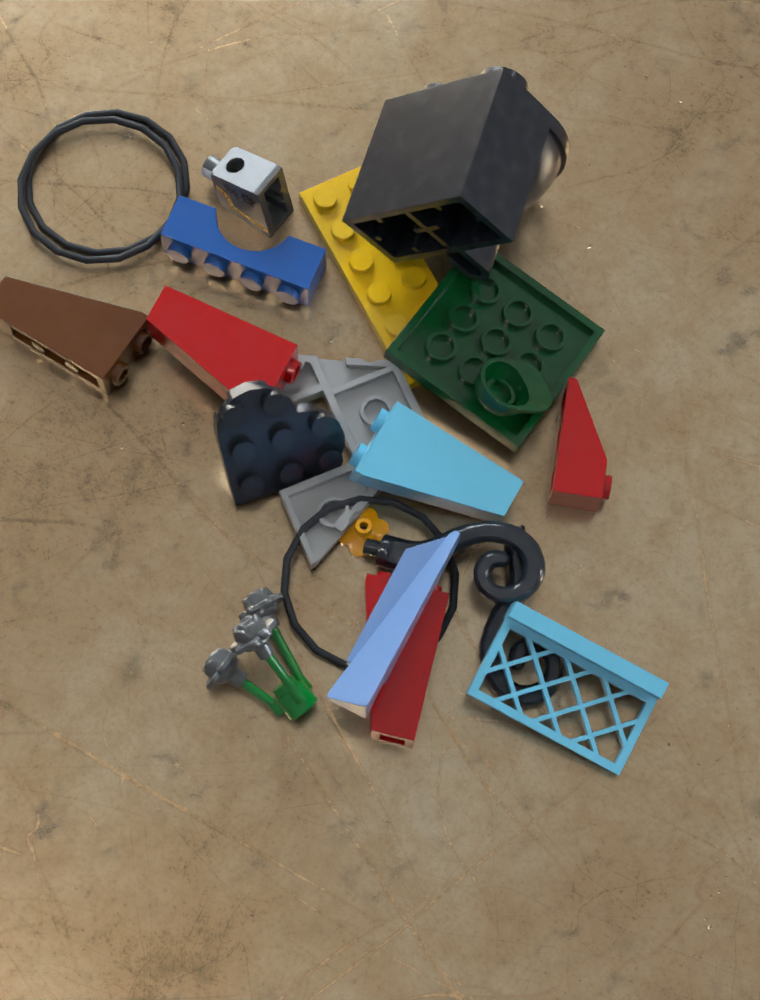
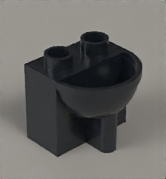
M501 66L488 67L481 74L445 84L430 83L423 90L387 99L384 102L342 221L394 263L441 255L465 276L476 280H486L490 277L500 244L514 242L523 211L539 200L564 170L570 151L568 135L561 123L527 90L528 84L525 78L518 72Z

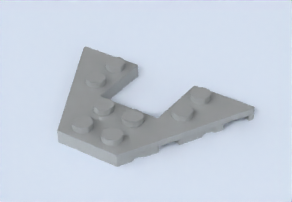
M298 354V361L302 362L300 372L292 385L286 383L283 389L288 393L293 404L308 403L323 397L329 411L336 416L343 429L345 445L351 457L361 442L365 445L369 444L375 434L369 427L382 408L389 411L398 401L424 418L402 370L388 360L367 362L360 358H345V361L318 359V356ZM347 463L280 490L279 497L295 533H298L300 527L326 505L359 495L377 497L381 490L349 480L348 477L354 467ZM360 501L355 505H347L345 508L332 511L324 518H320L319 522L302 534L300 544L311 569L320 563L370 505L367 504L368 502Z

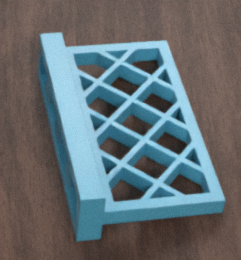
M518 601L513 602L507 609L503 617L504 620L466 694L615 775H620L657 700L662 699L669 683ZM509 630L525 638L529 656L507 662L502 644ZM533 643L546 650L536 653ZM498 653L501 664L491 667ZM554 653L562 658L567 676L545 682L538 658ZM531 660L539 684L516 691L509 667ZM571 663L584 671L574 673ZM503 669L510 691L509 694L493 698L479 690L487 673ZM592 674L600 678L605 696L583 703L575 678ZM569 681L576 705L554 712L547 687ZM609 684L615 686L616 688L622 691L612 694ZM541 690L548 714L535 718L524 715L518 696ZM629 694L644 702L635 719L620 722L614 703L615 698ZM512 698L515 709L501 701ZM607 701L614 725L592 732L585 708ZM578 710L585 734L569 739L561 735L556 717ZM550 719L553 730L539 722ZM632 726L625 738L623 728ZM612 731L617 732L621 748L614 762L599 755L594 737ZM588 740L590 750L577 742Z

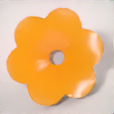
M367 508L340 538L339 543L349 547V552L352 556L362 558L367 555L363 554L366 539L371 538L381 541L385 534L388 535L389 525L385 520L378 518V514L374 509Z

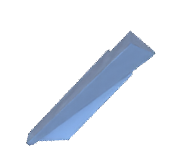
M453 531L447 537L405 549L346 660L348 667L329 690L326 699L366 718L459 543L460 532Z

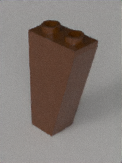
M7 276L0 282V331L106 395L109 394L114 385L119 386L124 382L129 374L130 364L137 354L142 355L152 342L153 338L150 336L146 320L148 315L143 312Z

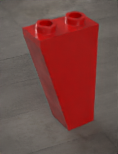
M166 285L146 318L150 336L225 401L228 399L227 392L230 389L249 381L263 380L266 381L267 385L279 387L283 391L286 383L292 385L300 372L302 362L298 361L297 344Z
M377 572L376 575L367 573L364 586L365 624L393 573ZM436 585L386 683L383 684L369 711L370 737L373 740L409 749L413 748L450 593L443 592L439 585Z

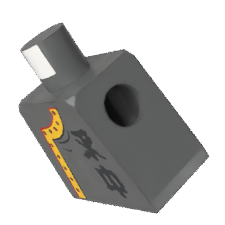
M238 147L231 148L223 159L211 155L204 162L202 175L213 181L220 204L269 238L275 234L294 211L281 166Z

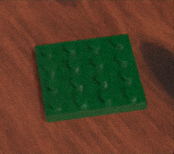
M497 253L490 277L486 280L469 278L453 266L387 348L383 357L513 452H516L545 412L537 414L519 413L510 417H499L486 411L476 398L474 383L482 365L489 359L497 357L529 362L537 368L544 378L553 402L566 385L568 378L574 374L605 330Z

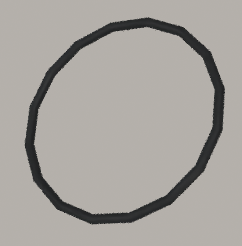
M120 109L88 111L57 124L52 129L54 130L86 117L118 116L144 123L168 140L180 161L183 178V196H188L190 184L187 159L173 135L149 117ZM41 151L35 156L25 179L26 205L39 229L64 248L92 256L118 255L146 243L154 235L152 234L129 246L94 249L68 242L44 223L33 203L31 175Z
M116 116L80 118L52 130L29 151L17 178L18 210L30 234L55 255L84 264L121 262L149 250L161 238L160 234L165 224L146 243L121 254L87 257L58 248L38 232L25 207V179L35 156L56 136L82 125L114 123L141 131L163 148L175 171L176 199L170 211L171 214L179 195L183 196L182 169L168 143L143 124Z
M359 495L326 505L300 527L283 557L280 593L284 596L283 603L291 627L314 654L345 670L348 667L346 661L320 648L297 621L288 593L291 559L301 542L300 537L302 534L319 522V519L324 518L332 511L345 508L348 505H355L360 501L368 502L367 504L393 506L421 520L434 537L441 534L424 513L395 498ZM453 555L448 562L451 572L450 603L444 615L438 642L442 639L457 609L459 571Z

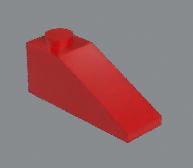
M569 377L562 400L548 504L596 512L602 499H609L612 476L606 475L607 458L577 378Z

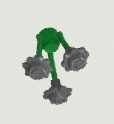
M267 587L254 590L247 595V598L242 599L245 611L238 616L241 621L232 629L235 641L230 646V650L218 647L205 661L202 671L209 677L206 689L210 690L213 685H222L227 682L237 689L241 686L266 704L277 717L285 713L293 721L311 708L318 698L310 690L313 686L303 675L278 629L280 623L275 613L284 596L281 593L273 594ZM270 636L275 641L292 675H288L274 656L275 649L269 643ZM244 652H255L260 660L267 661L281 680V683L273 690V693L277 696L276 699L247 679L248 674L238 668L239 659L237 655H241Z

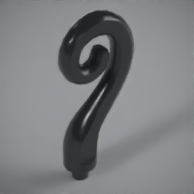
M486 520L465 524L423 541L407 540L385 534L381 541L367 538L364 543L363 554L376 557V566L395 570L405 549L447 537L453 531L461 533L459 543L453 554L472 545L485 542L499 543L511 547L519 553L523 561L522 575L513 585L500 586L492 580L491 573L495 568L506 567L510 563V556L505 551L490 550L485 552L476 561L473 569L474 583L478 592L486 599L497 604L511 605L515 601L522 602L529 599L539 589L546 573L545 558L537 541L523 529L501 521Z
M523 525L517 526V527L523 529L524 531H526V530H525V526H523ZM504 545V551L510 556V563L506 566L507 582L505 586H510L521 577L523 561L519 553L511 547ZM495 603L480 639V664L495 638L510 605ZM524 637L516 641L510 648L509 661L530 655ZM533 643L536 653L546 650ZM498 653L491 667L501 664ZM554 653L541 657L545 665L543 674L545 682L563 677L561 657ZM526 662L510 667L516 672L521 671ZM503 669L486 674L485 680L498 697L510 693ZM538 681L529 685H521L514 682L516 691L539 684ZM561 683L547 687L550 698L556 693ZM541 690L518 696L520 705L523 708L535 707L544 703ZM512 698L504 700L514 706Z

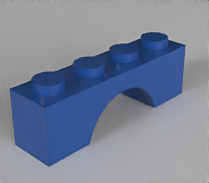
M179 195L160 234L164 253L174 261L183 264L188 262L203 267L206 272L213 276H228L238 280L248 289L268 291L276 294L283 302L292 305L300 303L309 306L326 269V249L292 236H288L279 245L262 251H249L234 246L223 237L219 230L216 208Z

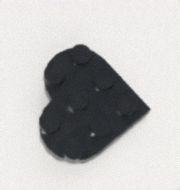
M266 381L244 382L230 389L227 392L228 399L222 403L218 413L214 412V434L235 506L279 492L340 467L343 463L342 453L345 448V434L336 416L332 412L329 413L326 409L316 408L310 402L293 404L285 390L282 391L279 387L267 385Z

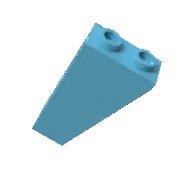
M398 401L389 411L383 408L379 411L369 427L375 433L369 444L365 445L361 442L348 464L354 467L348 479L354 483L484 521H497L504 517L524 482Z

